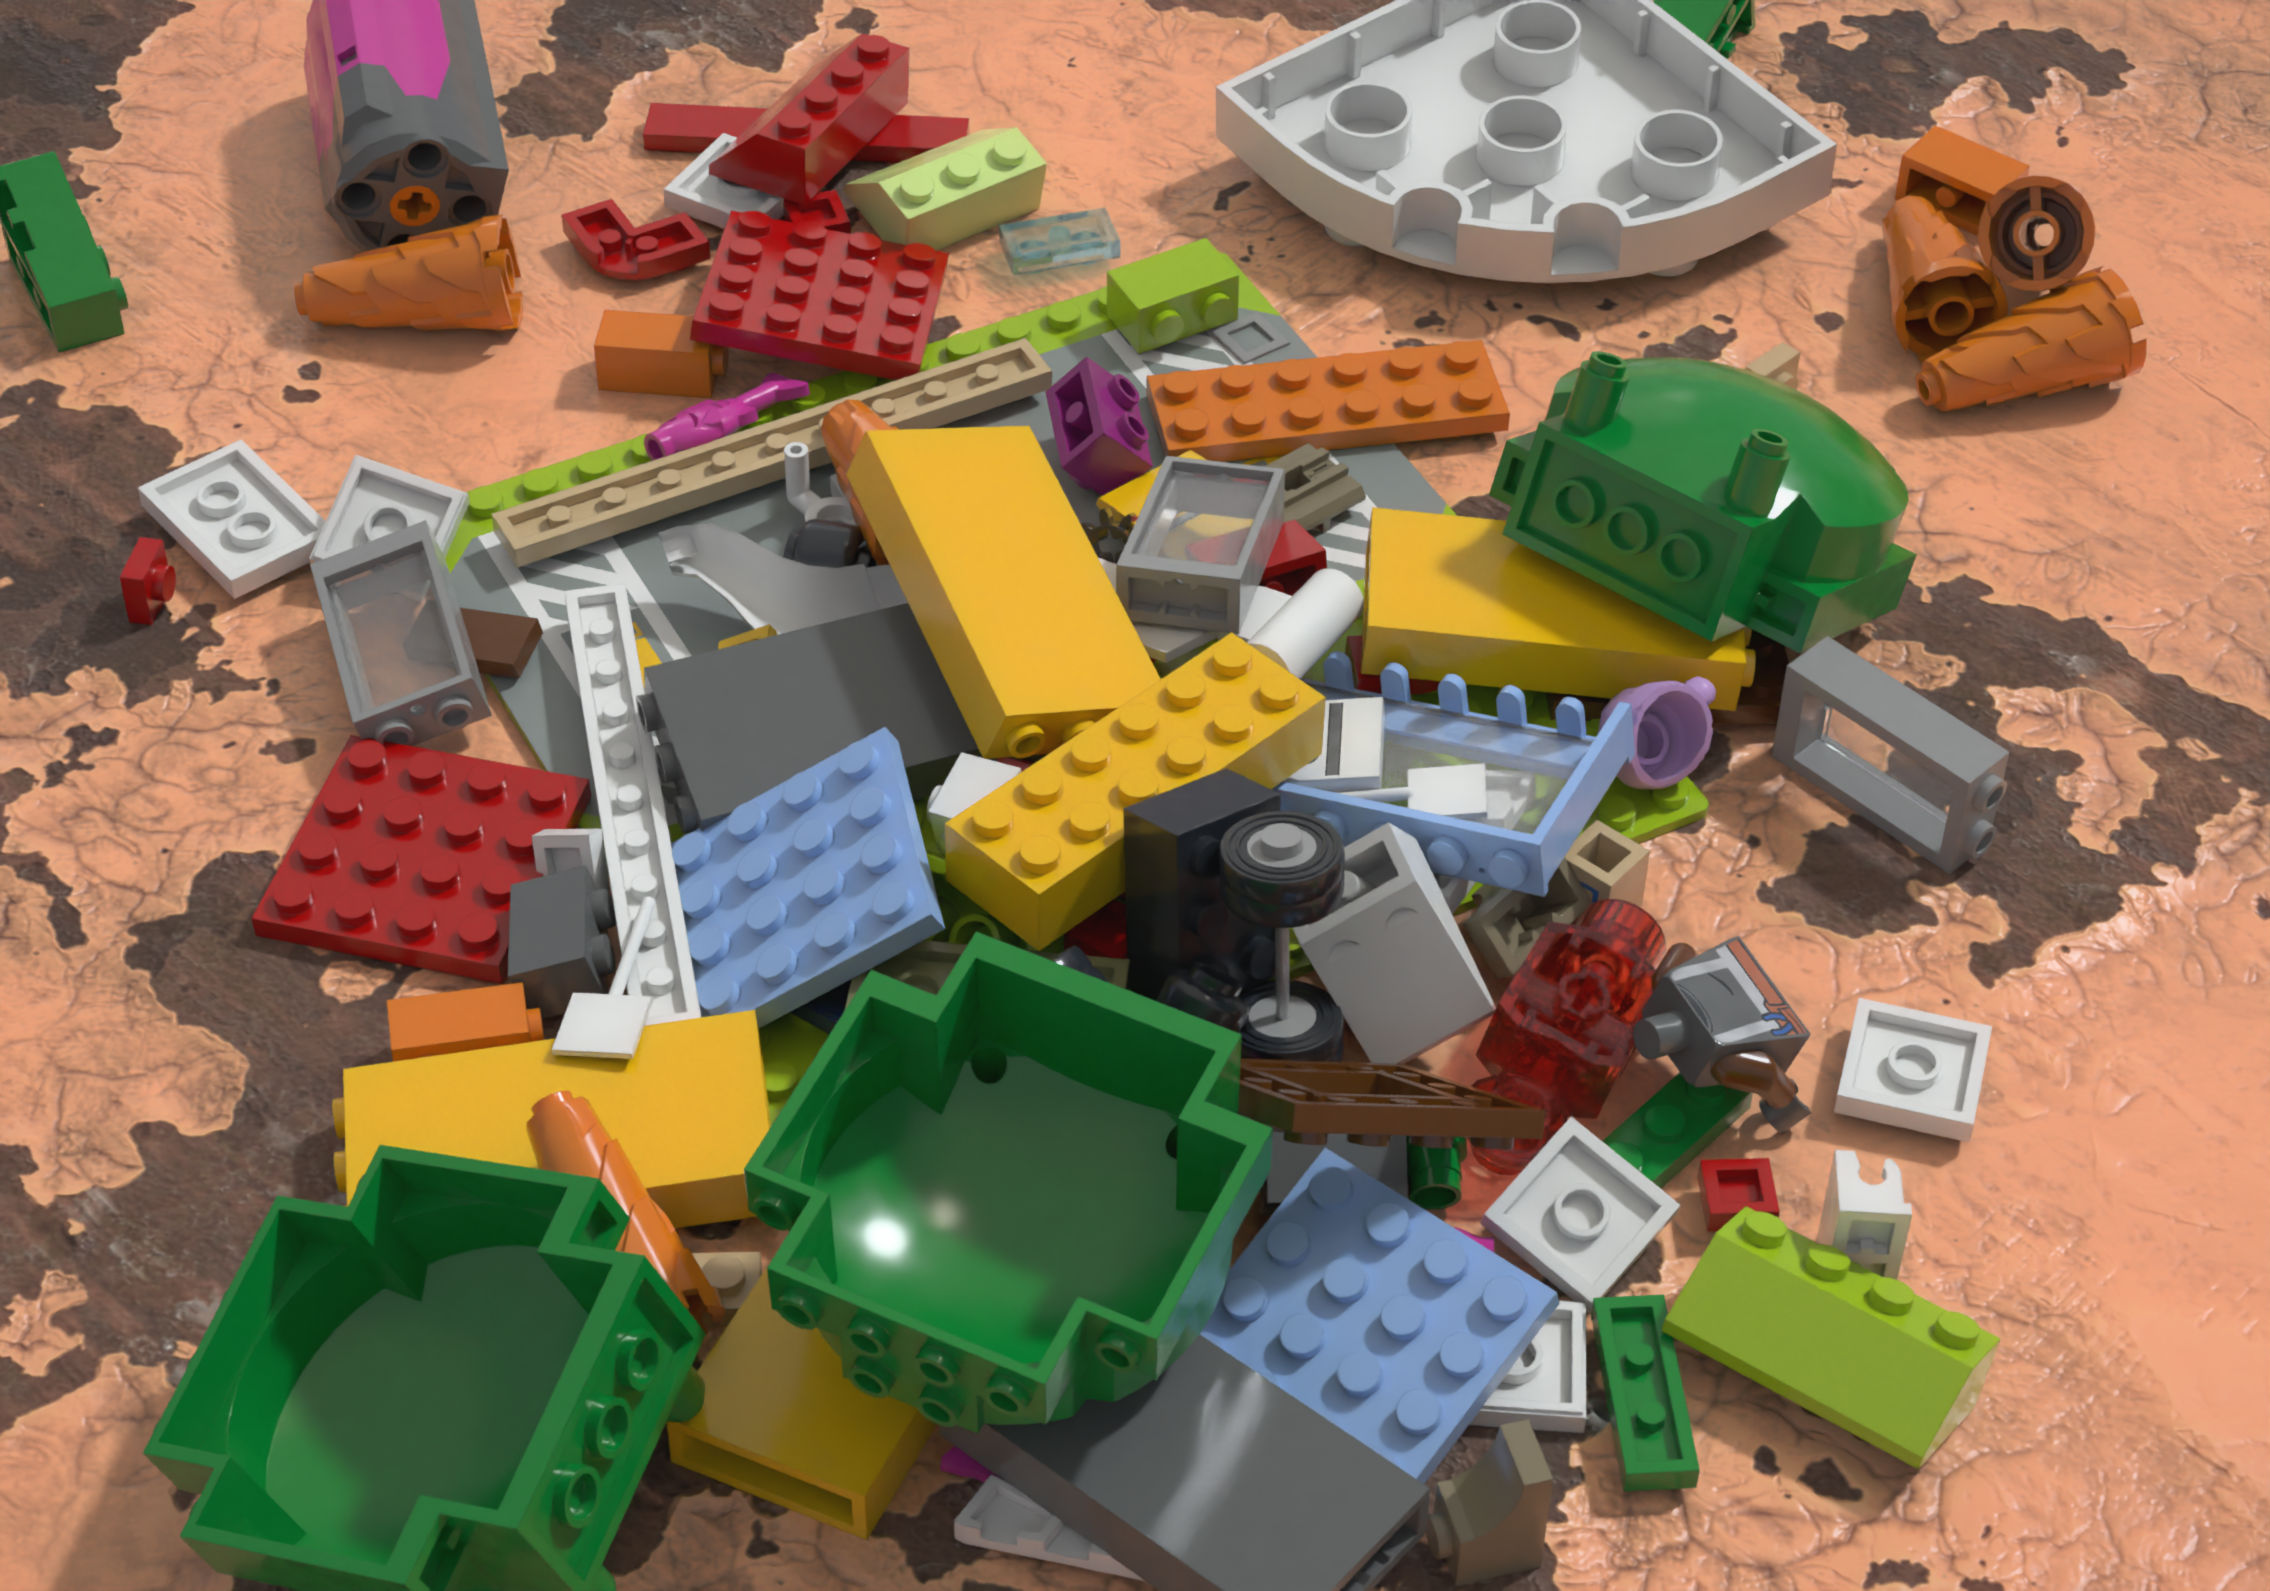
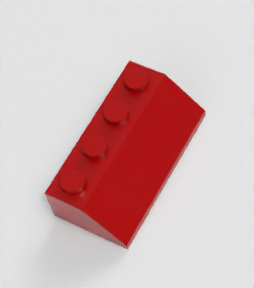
M860 34L807 71L709 164V175L806 205L908 104L910 48L889 42L886 38L879 35Z

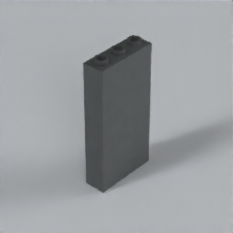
M908 603L645 667V694L636 696L637 711L645 733L655 731L660 744L655 746V758L662 781L664 783L673 781L679 796L674 797L673 802L676 818L683 834L692 833L699 828L701 831L729 816L739 805L754 799L883 727H886L899 742L913 801L930 797L936 786L944 784L961 752L983 758ZM1048 754L1031 755L1024 759L1039 761ZM990 758L989 760L997 761V758Z
M1200 1334L1183 1355L1159 1375L1157 1380L1153 1379L1137 1391L1116 1402L1086 1399L1073 1417L1049 1421L1047 1424L1042 1422L1007 1425L984 1423L979 1434L958 1425L952 1427L939 1425L940 1436L1032 1499L1050 1514H1053L1064 1524L1101 1548L1159 1591H1371L1427 1531L1430 1488Z

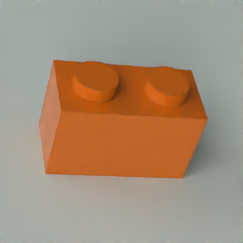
M1935 125L1902 155L1894 199L1898 200L1906 196H1921L1932 203L1936 212L1942 211L1948 222L1978 236L1979 221L1987 202L2003 186L2019 178L2028 177L2030 166Z

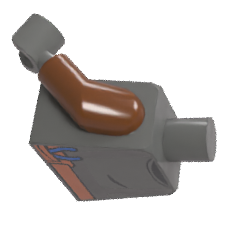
M1739 936L1733 937L1700 955L1687 943L1680 942L1672 945L1652 975L1651 987L1653 993L1642 1009L1643 1019L1639 1020L1633 1029V1039L1638 1052L1648 1060L1668 1055L1686 1082L1697 1088L1722 1085L1758 1094L1762 1098L1759 1101V1106L1767 1121L1780 1133L1787 1132L1811 1114L1809 1107L1804 1105L1796 1096L1798 1093L1797 1084L1785 1074L1810 1037V1032Z

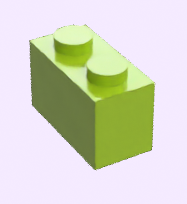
M1207 238L1107 271V316L1139 354L1238 320L1239 275Z

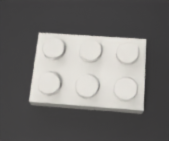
M241 439L138 487L141 506L234 599L310 563L309 557L325 524V520Z

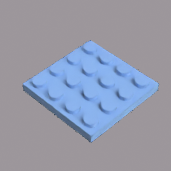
M886 727L852 743L847 748L818 764L794 775L792 778L754 799L739 805L729 816L701 831L699 828L671 844L701 1017L755 1010L759 1029L945 929L899 742Z
M1324 1148L1229 1269L1224 1290L1213 1314L1200 1335L1425 1484L1560 1303L1557 1292L1329 1149Z

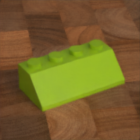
M1747 1206L1715 1233L1666 1316L1661 1329L1664 1333L1917 1469L1927 1461L1975 1408L2001 1338L1980 1328L1967 1315L1947 1311L1914 1294L1913 1290L1905 1283L1893 1278L1882 1277L1851 1261L1840 1249L1830 1245L1818 1244L1787 1228L1785 1223L1778 1217L1766 1212L1755 1211Z

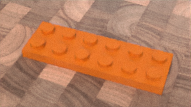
M1482 340L1456 341L1448 344L1411 348L1400 347L1392 350L1364 353H1344L1336 356L1308 359H1288L1279 362L1251 365H1231L1223 368L1195 371H1175L1167 374L1148 375L1146 377V395L1165 457H1178L1191 450L1209 461L1228 462L1287 455L1308 443L1317 450L1323 447L1328 451L1508 431L1510 411Z

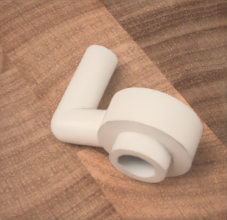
M801 442L787 444L784 448L787 499L791 505L805 515V522L811 519H823L856 525L847 498L827 497L821 499L810 489L808 447Z

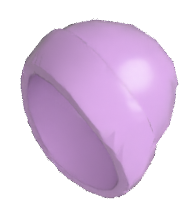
M1699 676L1687 680L1685 683L1677 681L1646 683L1639 687L1627 688L1608 702L1601 712L1598 733L1619 701L1630 703L1632 706L1635 756L1630 764L1624 763L1616 775L1625 785L1641 790L1663 789L1680 782L1698 767L1699 763L1704 759V755L1708 752L1713 734L1711 726L1713 719L1708 705L1715 700L1716 689L1709 680Z

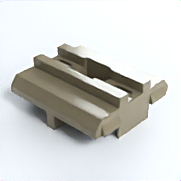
M1308 443L1264 466L1285 469L1284 522L1295 519L1306 531L1316 527L1322 533L1330 530L1331 518L1357 505L1366 498L1362 485L1348 475L1349 467L1342 462L1338 465L1333 463L1329 459V452L1323 447L1317 450Z

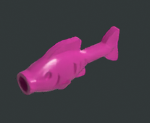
M770 373L763 379L762 385L738 397L719 401L709 399L679 412L663 423L657 430L645 436L644 447L651 461L735 434L741 426L757 421L758 412L780 401L809 395L808 383L788 379L776 373Z

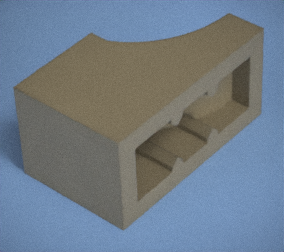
M1564 857L1548 882V892L1545 897L1488 884L1482 885L1471 895L1478 909L1463 923V926L1495 978L1500 979L1515 975L1593 903Z
M1529 1419L1500 1425L1492 1446L1476 1464L1451 1480L1437 1482L1434 1514L1428 1515L1426 1536L1433 1557L1436 1560L1445 1558L1455 1586L1541 1567L1553 1477Z

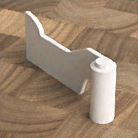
M1098 558L1116 592V564ZM1335 569L1317 571L1293 596L1267 587L1258 586L1240 633L1233 634L1301 679L1361 616L1364 609V598L1355 581L1345 573ZM1131 621L1149 657L1164 663L1216 638L1221 640L1230 634L1229 632Z

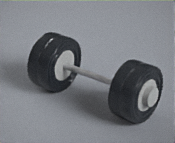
M1272 811L1252 815L1234 824L1225 833L1220 844L1219 883L1220 893L1226 907L1244 921L1263 927L1275 928L1276 980L1265 981L1240 992V995L1245 999L1249 1007L1248 1016L1239 1033L1242 1034L1241 1058L1332 1062H1342L1344 1021L1340 1006H1337L1331 995L1320 987L1302 981L1289 980V928L1305 926L1325 918L1337 908L1344 892L1345 852L1342 839L1338 832L1327 822L1308 814L1292 811Z

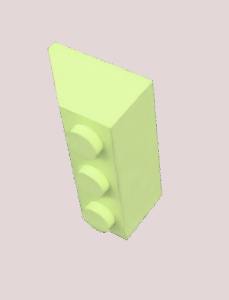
M1017 127L986 129L849 182L844 186V193L882 240L904 245L922 243L931 246L937 251L1039 209L1047 163Z

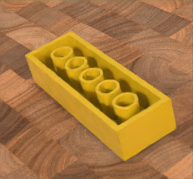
M1231 632L945 823L946 881L1036 950L1040 951L1125 892L1123 808L1225 768L1269 789L1274 788L1322 754L1326 697Z

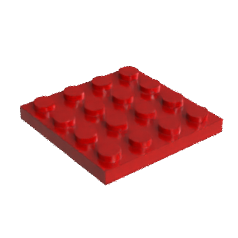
M731 211L692 319L690 340L893 380H899L920 373L946 276L949 253L936 251L931 246L922 243L904 245L884 241L873 234L865 232L849 234L828 230L814 222L793 223L772 219L767 214L759 211Z
M350 735L251 918L255 935L502 984L508 972L511 884L543 877V874L536 870L532 835L544 829H576L592 797L589 779L383 741L384 744H381L376 739L368 738L362 740L360 736Z

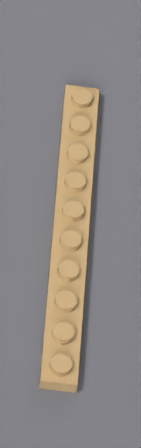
M1023 338L493 513V531L518 568L786 478L784 448L789 443L801 442L808 447L809 470L831 463L832 461L823 441L821 426L823 418L829 410L846 399L860 400L891 427L896 426L900 430L933 429L1046 391L1052 386V370L1028 340Z

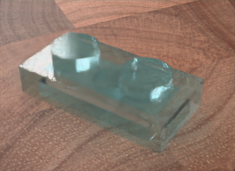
M1106 208L999 225V243L1013 276L1026 273L1036 274L1050 269L1080 264L1089 265L1098 261L1120 258V238Z

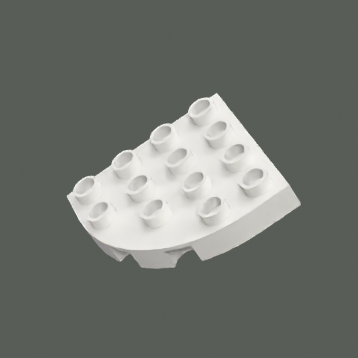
M1396 0L1216 86V138L1282 196L1308 216L1324 224L1325 231L1333 240L1348 246H1367L1386 255L1428 268L1458 275L1500 281L1565 283L1591 282L1631 277L1645 273L1658 276L1684 274L1694 268L1698 259L1717 253L1761 231L1768 230L1783 219L1829 196L1837 144L1651 0Z

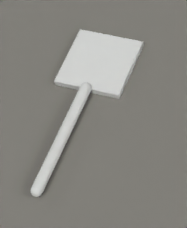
M1485 763L1408 769V787L1335 792L1377 802L1408 800V808L1457 819L1487 818Z
M645 897L642 900L609 993L572 994L552 1047L553 1055L633 1059L653 999L652 996L623 995L655 906V901L652 897Z

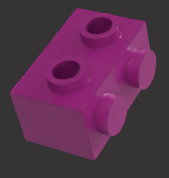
M1085 357L1045 392L1061 468L1068 472L1071 479L1079 487L1085 490L1091 488L1103 496L1145 474L1153 467L1147 444L1149 434L1142 423L1138 406L1140 396L1134 385L1121 374L1113 376L1094 361Z

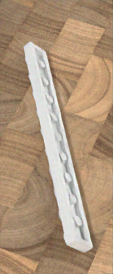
M621 583L564 591L621 957L642 900L645 897H652L655 901L654 909L626 984L627 995L652 996L653 1003L645 1025L701 1018L652 733H645L637 711L636 696L645 693L626 585Z

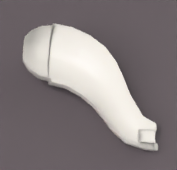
M715 524L676 526L658 533L672 574L675 576L699 578L729 602L752 629L770 624L779 635L908 603L890 565L866 568L864 564L840 568L810 566L783 558L740 533Z

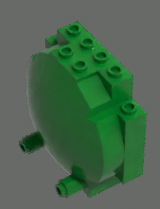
M1592 352L1589 360L1583 361L1580 368L1567 372L1558 380L1545 419L1539 422L1537 430L1506 440L1489 496L1511 506L1503 535L1711 642L1747 626L1798 653L1805 652L1827 636L1830 638L1837 637L1897 609L1917 554L1893 543L1909 501L1906 484L1895 472V468L1865 436L1831 409L1792 387L1749 370L1699 359L1679 357L1622 359L1607 352Z
M975 932L937 995L870 970L744 1168L748 1211L754 1213L762 1222L774 1229L789 1230L788 1235L767 1267L772 1309L778 1311L786 1321L796 1327L806 1330L816 1327L824 1340L841 1358L843 1377L849 1379L863 1393L876 1398L890 1396L916 1407L924 1417L938 1425L945 1427L958 1425L979 1434L984 1423L1007 1425L1042 1422L1047 1424L1049 1421L1073 1417L1086 1399L1116 1402L1137 1391L1153 1379L1157 1380L1160 1374L1183 1355L1199 1336L1213 1314L1224 1290L1229 1272L1233 1238L1271 1170L1273 1128L1238 1115L1242 1034L979 932Z
M379 1145L365 1174L360 1178L348 1207L276 1196L262 1225L257 1230L253 1242L231 1285L224 1293L220 1306L196 1352L190 1358L186 1371L162 1417L156 1423L152 1436L142 1454L179 1490L201 1494L194 1503L179 1537L217 1573L286 1587L290 1591H616L615 1580L602 1563L666 1422L681 1423L688 1421L696 1416L703 1406L705 1384L692 1364L706 1333L645 1255L615 1251L630 1217L599 1178Z

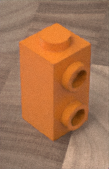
M604 310L594 343L598 390L712 398L717 376H726L729 347L690 340L693 316Z
M523 982L387 1000L393 1062L544 1040L540 1008L526 1009Z

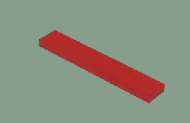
M650 103L643 132L644 150L703 153L723 133L738 138L768 108ZM896 115L851 160L902 162L969 135V118Z

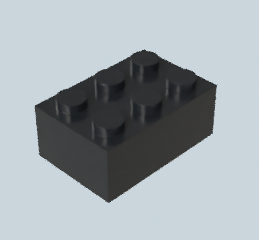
M1225 768L1123 808L1127 959H1130L1128 990L1156 1001L1168 976L1177 969H1191L1195 962L1207 964L1232 976L1242 984L1241 992L1276 977L1275 928L1263 927L1244 921L1226 907L1220 893L1219 849L1223 836L1237 822L1252 815L1281 811L1280 793Z

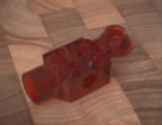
M1602 899L1586 907L1575 925L1548 922L1503 994L1475 1055L1491 1076L1476 1080L1471 1087L1521 1102L1546 1112L1543 1139L1514 1138V1146L1511 1150L1488 1149L1471 1145L1474 1157L1487 1170L1500 1175L1521 1173L1567 1122V1117L1597 1119L1637 1049L1633 1039V1029L1635 1024L1643 1019L1642 1009L1653 993L1651 987L1652 975L1666 953L1664 933L1657 921L1644 909L1620 899ZM1466 1137L1471 1144V1137Z

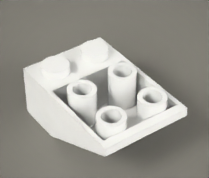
M1388 822L1344 847V892L1339 905L1325 918L1312 924L1294 927L1293 930L1302 949L1337 1006H1340L1342 1015L1371 1063L1405 1064L1498 1013L1417 839Z

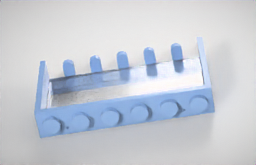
M1333 651L1323 663L1325 683L1304 678L1300 680L1325 696L1326 700L1383 697L1385 725L1382 789L1408 787V769L1485 763L1487 818L1457 819L1408 808V800L1377 802L1283 781L1271 790L1280 793L1281 811L1300 812L1327 822L1338 832L1344 847L1389 822L1417 839L1433 873L1545 897L1548 892V882L1624 763L1630 764L1635 756L1632 706L1630 703L1619 701L1598 735L1593 737L1586 735L1584 706L1573 697L1563 698L1555 711L1557 729L1527 723L1525 696L1519 688L1513 685L1504 686L1496 698L1498 717L1469 712L1466 684L1456 674L1445 675L1439 683V705L1411 700L1408 672L1405 667L1395 662L1387 664L1380 674L1382 694L1354 689L1350 659L1342 652Z

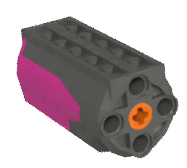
M313 0L306 18L307 40L304 71L325 210L338 223L346 239L365 252L405 243L408 241V237L465 225L485 216L498 215L509 168L475 0Z

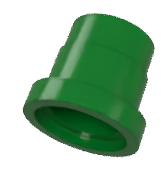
M1406 1136L1409 1200L1426 1210H1440L1457 1204L1461 1199V1163L1467 1157L1466 1137H1453L1452 1148H1430L1409 1143L1410 1136Z

